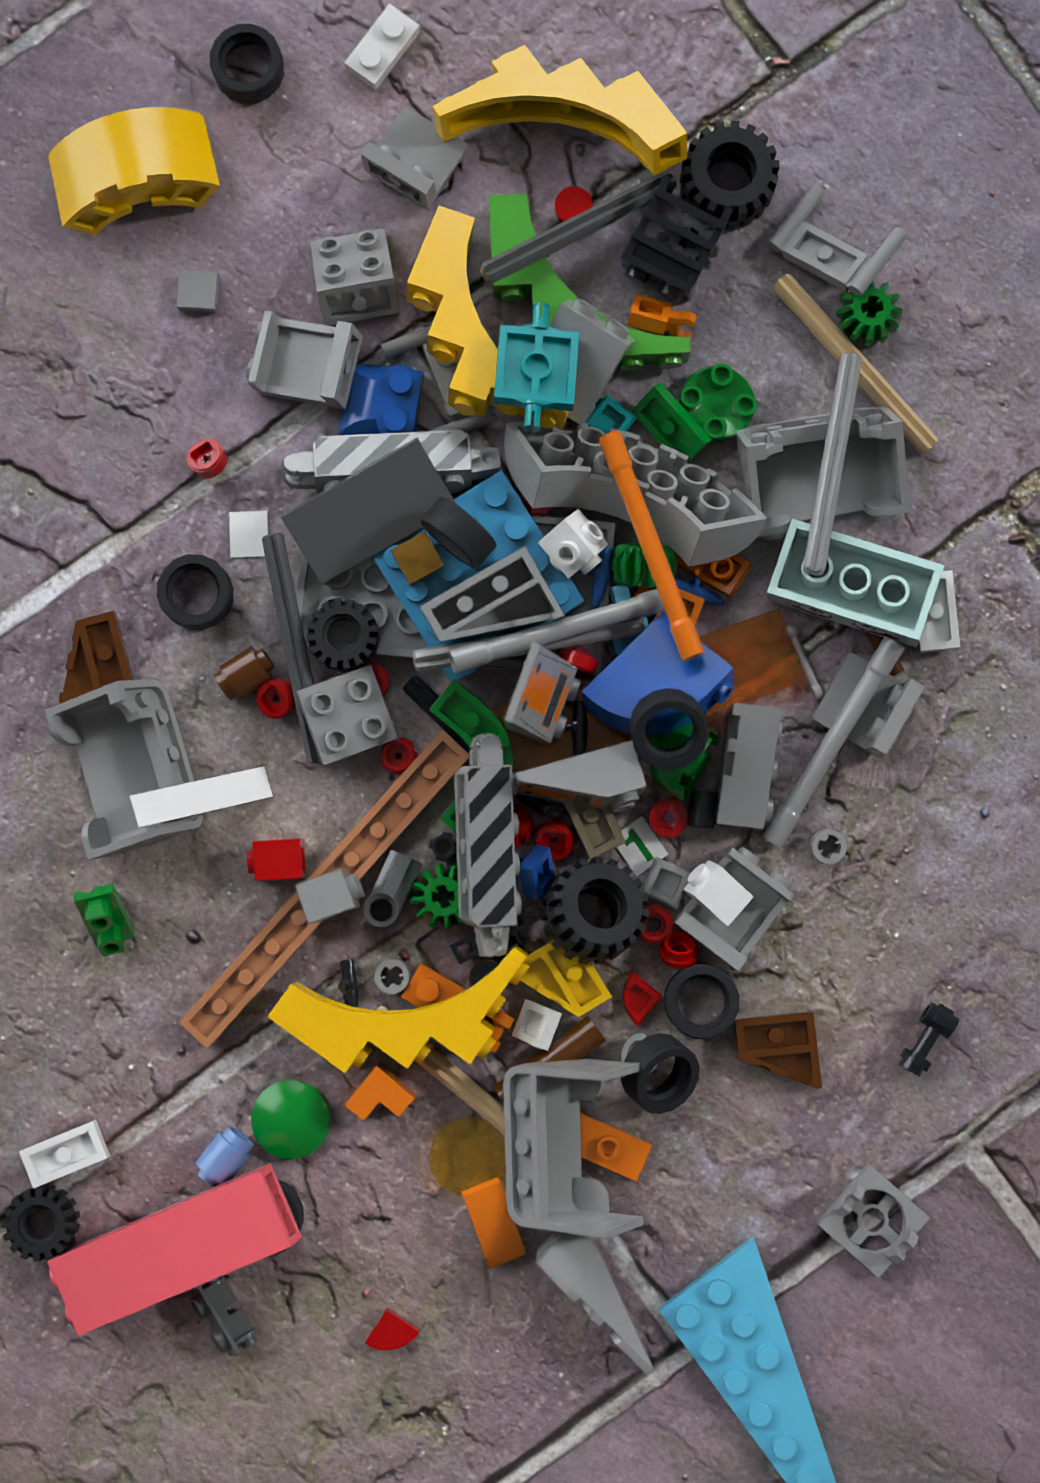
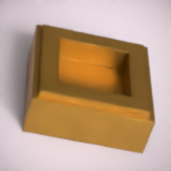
M425 531L391 550L410 587L445 568Z

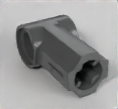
M390 850L375 886L364 903V917L371 925L376 928L387 929L397 923L402 907L422 863ZM379 900H387L393 907L391 917L386 921H376L372 916V906Z

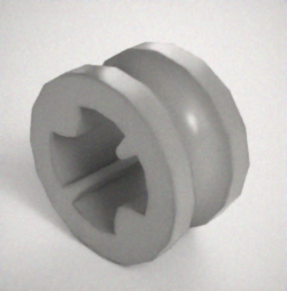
M830 829L817 831L809 843L811 855L815 860L823 864L839 862L844 857L847 849V844L842 834ZM830 835L835 838V841L832 843L838 844V850L836 853H829L827 858L820 854L823 852V849H818V843L820 840L826 841Z
M390 958L377 966L374 979L381 991L387 994H396L407 987L410 982L411 973L405 962ZM395 966H398L403 972L399 974V976L403 977L402 983L400 985L393 983L387 986L382 980L386 978V976H382L384 968L393 969Z

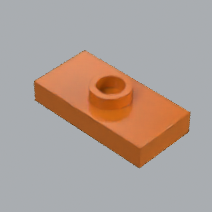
M580 1112L581 1157L637 1182L652 1144Z

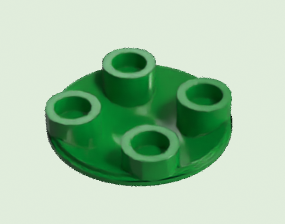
M724 363L705 367L693 373L684 383L679 396L680 405L712 439L711 441H726L736 437L738 430L748 427L757 407L752 388L747 380Z
M283 1080L270 1085L259 1095L252 1110L251 1125L256 1140L268 1153L282 1159H298L311 1154L323 1143L330 1126V1112L325 1096L315 1087L299 1080Z

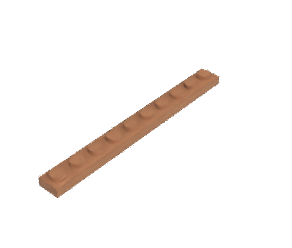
M441 730L306 881L339 869H348L350 875L357 874L359 880H361L454 777V774L470 759V754ZM296 891L178 1023L206 1049L210 1048L324 920L308 924L298 892Z

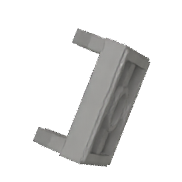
M867 1163L818 1220L817 1224L879 1278L892 1262L897 1264L906 1258V1251L917 1245L919 1236L916 1234L930 1217ZM874 1190L886 1193L877 1204L869 1203L864 1205L861 1202L866 1191ZM896 1202L900 1206L903 1217L900 1235L888 1226L889 1218L887 1213ZM871 1208L880 1210L883 1215V1224L874 1231L865 1229L861 1222L863 1213ZM853 1210L857 1214L856 1222L858 1227L848 1237L843 1221L844 1216ZM868 1235H881L891 1244L887 1248L876 1251L859 1247Z

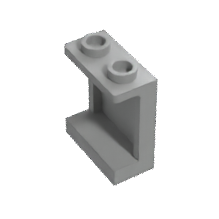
M577 298L575 301L570 299L563 302L549 326L560 331L579 332L573 411L568 412V417L582 425L597 407L595 405L623 356L632 347L635 340L628 336L630 331L624 325L612 319L606 322L595 315L597 311L595 307Z
M266 310L263 320L258 323L255 332L257 345L254 358H251L247 365L248 384L260 395L346 409L363 335L352 323L337 321L336 327L283 319L278 317L273 311Z
M742 846L738 851L734 848H728L717 863L754 896L733 922L726 926L717 921L692 897L673 921L676 926L692 936L693 939L736 971H739L747 961V955L784 906L795 897L788 890L792 884L774 870L768 875L757 866L760 859Z

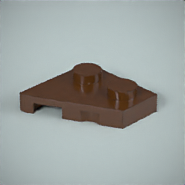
M110 611L77 620L72 636L73 647L72 651L68 654L65 668L67 675L63 693L60 692L59 696L60 704L116 681L134 680L117 613Z
M813 1011L735 1019L734 1030L739 1060L804 1083L810 1087L822 1088Z

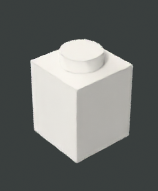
M710 860L705 864H700L690 873L688 877L689 883L683 889L714 919L726 926L733 922L754 897L725 869Z

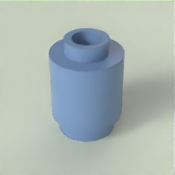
M228 1126L224 1132L219 1131L196 1161L197 1166L200 1168L197 1172L198 1176L212 1187L233 1179L251 1156L249 1151L254 1144L242 1132L232 1126Z

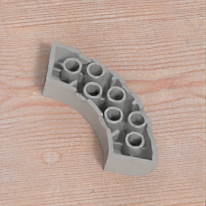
M531 420L530 432L523 429L524 421L507 423L504 450L508 470L514 483L532 509L541 507H576L606 513L631 522L614 475L608 468L598 441L601 436L605 435L604 432L594 427H588V423H583L582 425L576 423L575 428L563 427V430L555 427L544 428L540 426V431L532 433L533 420ZM614 428L610 429V432H621L632 461L633 472L659 539L671 547L689 567L735 556L758 537L767 518L740 490L736 488L730 491L716 480L718 473L710 468L705 470L701 466L686 463L689 456L664 444H661L660 448L657 449L638 442L639 435Z

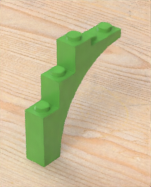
M527 194L488 195L491 256L493 258L536 236L531 223ZM546 257L493 283L494 297H501L503 301H520L524 299V296L532 295V314L533 305L541 302L540 317H542L543 303L550 306L548 326L563 302L570 299L575 301L577 299L575 294L556 275ZM598 312L595 313V315L605 320L606 322L610 320L602 316ZM626 327L630 331L628 336L633 338L635 342L627 350L618 366H620L621 370H639L645 364H659V368L673 369L682 366V363L688 362L690 356V337L659 336Z

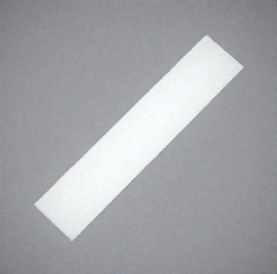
M264 766L130 795L138 828L273 797Z

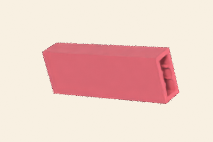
M271 1163L65 1250L47 1262L50 1267L49 1275L51 1282L56 1289H59L65 1303L66 1318L70 1325L74 1326L77 1335L80 1336L290 1248L302 1238V1235Z

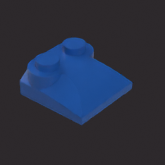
M356 364L346 409L341 411L338 435L416 432L424 371L414 370L407 365L386 367Z

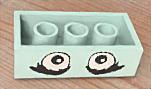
M792 518L767 590L768 601L878 636H887L897 642L917 648L945 565L832 531L824 573L822 575L807 574L803 571L810 524Z

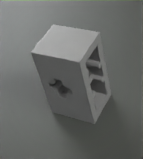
M339 869L295 885L308 924L361 907L359 898L365 897L358 875H350L348 869Z

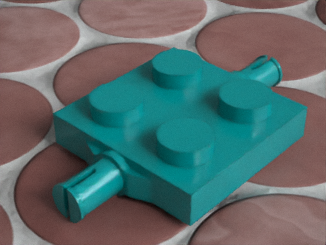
M541 302L533 305L532 324L524 326L500 325L493 403L519 406L525 409L523 429L530 432L531 419L533 418L532 433L540 431L541 410L573 411L579 332L560 331L548 326L550 306L543 303L542 317H540Z

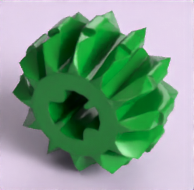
M873 280L861 297L854 295L852 292L842 293L839 301L843 306L837 308L836 317L845 319L839 326L842 332L850 329L853 331L849 339L851 342H855L859 336H863V342L866 347L871 346L874 337L879 342L884 343L888 339V332L895 333L898 329L899 324L895 319L901 317L903 309L894 306L899 300V294H886L889 287L887 282L883 283L879 289H876ZM864 307L871 308V314L876 313L874 318L866 317L867 311L862 313Z
M625 543L614 547L613 557H611L612 579L615 582L625 584L626 586L656 587L640 544ZM662 546L674 576L677 571L676 552L669 546Z
M438 863L436 865L438 878L434 879L431 872L424 869L422 875L429 882L428 885L425 886L420 882L413 883L412 887L414 889L424 891V897L411 898V904L425 903L426 907L416 914L419 919L424 918L429 912L433 913L429 921V927L435 928L440 916H443L444 927L446 930L452 929L450 917L452 914L455 915L458 922L464 924L459 918L458 882L455 880L458 874L457 865H453L449 877H445L444 865ZM442 885H446L447 891H454L455 900H449L451 906L443 908L442 903L435 902L433 898L434 892L439 893L440 891L437 888Z

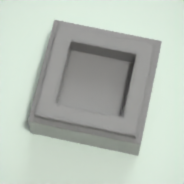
M179 269L176 306L178 310L217 313L218 272Z
M656 857L640 892L642 894L647 893V896L677 909L691 872Z

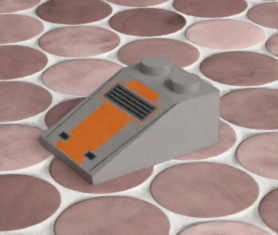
M532 643L504 719L506 730L549 746L553 737L561 739L568 717L561 715L566 700L574 703L581 684V680L575 678L577 668L543 646Z
M633 740L516 773L515 776L516 794L600 810L611 807L612 812H619L634 807V802L639 800V797L646 788Z

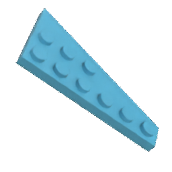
M752 1236L658 1308L659 1312L786 1483H836L757 1245Z

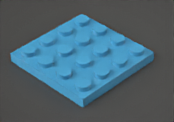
M502 470L454 499L455 503L476 519L497 543L496 548L478 569H473L454 557L424 527L371 556L428 647L513 634L561 618L439 642L419 607L524 546L564 615L585 602L572 580L568 579L563 572L554 568L549 560V555L538 544L544 536ZM425 531L445 568L410 587L391 550ZM484 665L456 674L453 672L452 667L442 668L451 683L454 678L459 682Z

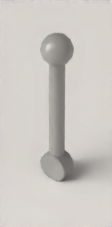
M788 624L784 628V635L793 644L810 684L815 700L821 699L824 695L798 639L799 629L794 624Z

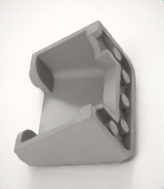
M871 406L853 409L835 515L865 511L867 514L875 516L877 521H891L897 519L898 514L910 512L903 421L887 407ZM830 413L749 426L736 432L746 497L767 518L764 527L758 535L761 539L776 540L784 537V532L788 531L792 518L799 521L812 519Z
M155 679L116 681L45 710L52 737L64 746H76L96 818L84 824L81 834V842L88 860L102 858L195 829L202 824L203 813L138 828L130 795L194 782L172 703L166 688L161 682Z

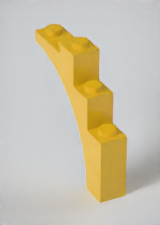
M525 45L505 53L500 58L492 61V76L482 79L463 91L449 96L432 106L436 130L444 142L467 132L497 124L534 121L560 123L588 130L609 139L634 155L654 176L687 159V132L638 71L625 78H620L604 88L582 58H579L547 75Z
M438 206L407 281L406 302L412 303L422 311L437 312L428 333L427 353L443 363L454 362L458 364L449 386L448 405L466 416L477 415L484 418L489 405H492L504 414H518L525 417V409L519 406L493 404L498 349L481 325L471 300L466 272L467 258L473 240L475 218ZM541 410L540 426L544 428L555 427L563 430L569 411Z
M515 945L493 971L472 987L444 1001L414 1009L382 1011L352 1007L323 997L296 981L290 984L268 1015V1018L344 1073L352 1066H355L357 1069L362 1066L373 1050L367 1046L369 1042L407 1069L413 1061L421 1065L434 1047L428 1041L431 1037L468 1064H471L476 1056L483 1061L495 1044L496 1040L490 1037L495 1027L483 1018L486 1014L494 1018L506 1001V998L500 995L509 982L516 986L530 967L524 963L528 953Z

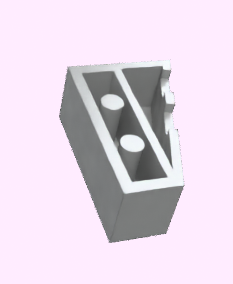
M525 546L419 607L439 642L565 616Z
M733 703L726 710L714 825L763 830L765 822L771 823L773 800L768 798L770 785L775 784L777 778L778 761H774L776 745L780 744L782 735V722H780L782 708Z

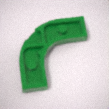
M454 678L429 710L458 733L468 746H471L470 742L476 735L495 734L501 740L503 765H512L513 773L512 747L502 722L491 708ZM455 800L440 818L454 832H456Z

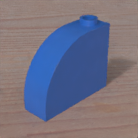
M662 612L582 691L584 706L586 710L604 724L618 731L631 734L629 724L632 711L640 699L652 691L665 688L682 690L697 700L703 708L704 714L716 703H724L735 688L734 667L702 642L704 654L687 661H682L670 631V622L667 614ZM667 709L659 711L650 717L646 723L645 734L646 736L664 735L673 729L688 725L692 721L682 710Z

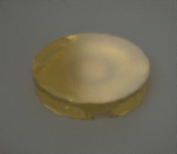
M474 1116L455 1118L443 1125L433 1139L429 1153L431 1171L438 1183L446 1190L448 1189L450 1192L462 1196L461 1191L497 1177L501 1179L506 1169L505 1140L500 1131L487 1120Z

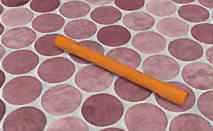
M620 431L607 433L601 436L598 441L608 468L614 475L670 622V631L682 661L696 658L705 652L694 623L688 616L633 472L632 461Z

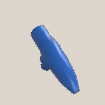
M605 547L599 552L598 555L602 561L587 573V575L593 576V607H599L606 593L611 571L610 562L613 552L611 548Z
M694 577L692 582L687 583L674 578L679 589L704 598V604L724 606L725 600L700 586L701 579Z

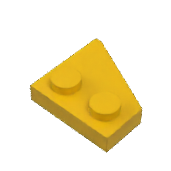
M555 939L529 954L524 960V963L530 967L520 981L577 1017L582 1016L612 997L592 963L589 962L587 965L580 964L578 956L571 960L564 957L563 955L566 952L564 948L560 947L556 950L551 945Z

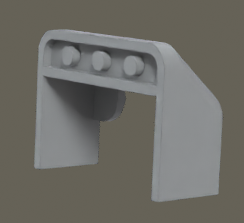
M579 1059L524 1063L513 1066L506 1072L503 1081L506 1197L508 1213L517 1225L610 1239L644 1225L642 1216L609 1212V1196L606 1188L596 1179L582 1177L580 1100H590L600 1096L607 1080L638 1072L639 1063Z

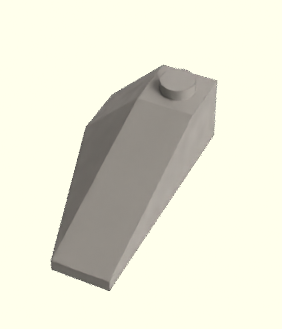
M555 1231L537 1248V1264L574 1303L581 1298L583 1300L581 1305L588 1313L589 1318L598 1327L604 1328L607 1326L611 1330L609 1335L615 1344L646 1375H649L653 1371L651 1360L603 1255L595 1243L598 1237Z

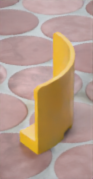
M149 107L113 113L76 129L62 139L49 153V163L62 227L97 236L101 230L116 219L132 213L131 206L151 201L152 207L178 205L201 209L220 186L204 117L200 113L190 110Z

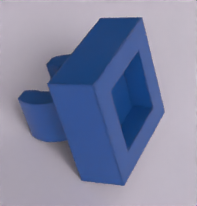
M536 844L528 855L519 854L520 871L518 876H515L516 885H522L524 899L539 901L556 878L550 847Z

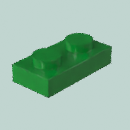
M662 383L653 386L631 410L660 445L664 444L689 456L686 463H690L712 440Z

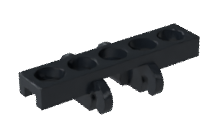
M541 899L539 901L530 900L521 905L520 914L524 917V923L521 925L517 923V925L509 927V937L514 935L516 941L507 946V954L515 945L527 951L524 947V944L527 943L526 938L520 939L517 933L541 920V913L533 918L528 917L526 914V909L534 904H538L542 911L545 906L542 904ZM475 932L450 945L460 965L479 954L478 946L474 941L476 937ZM468 942L472 945L473 952L462 957L458 954L457 948ZM507 955L493 956V958L502 961Z

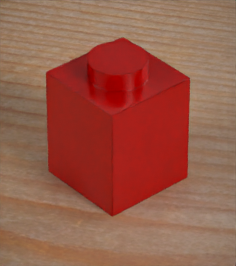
M304 839L253 841V850H247L248 873H254L255 881L306 878Z

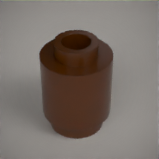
M250 646L220 666L221 670L215 673L214 677L229 700H233L237 696L243 698L259 688L263 683L271 680L273 677L270 671L275 667L264 649L256 651L254 647Z

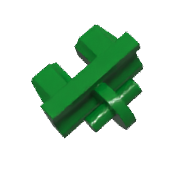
M113 884L105 885L104 887L96 886L91 893L81 891L74 893V903L95 946L98 947L102 956L123 952L125 950L124 940L134 938V929L121 903L120 895L115 890Z

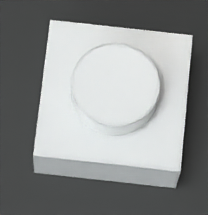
M525 999L512 1036L548 1051L562 1013Z

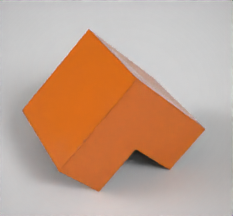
M379 1062L344 1105L363 1121L379 1102L397 1117H400L416 1097L417 1092Z

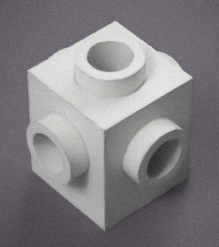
M579 509L565 518L538 542L549 555V560L554 568L563 572L568 579L578 570H581L586 575L602 561L598 553L609 545L603 538L601 529L594 522L589 521Z

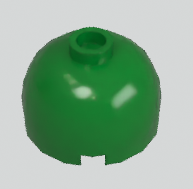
M692 723L673 729L664 735L653 736L650 741L651 745L664 749L678 747L687 741L692 734ZM709 726V735L705 749L698 759L686 767L665 770L649 765L651 775L656 783L681 801L684 799V791L691 792L712 757L706 751L710 743L716 747L719 743L721 734Z

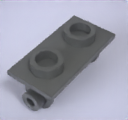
M224 1276L206 1282L205 1288L199 1285L190 1289L194 1295L190 1298L191 1305L201 1319L207 1317L214 1329L210 1336L222 1354L227 1351L229 1356H239L241 1352L237 1345L241 1344L243 1349L257 1341L254 1335L256 1329L242 1307L230 1315L226 1311L227 1307L238 1300Z

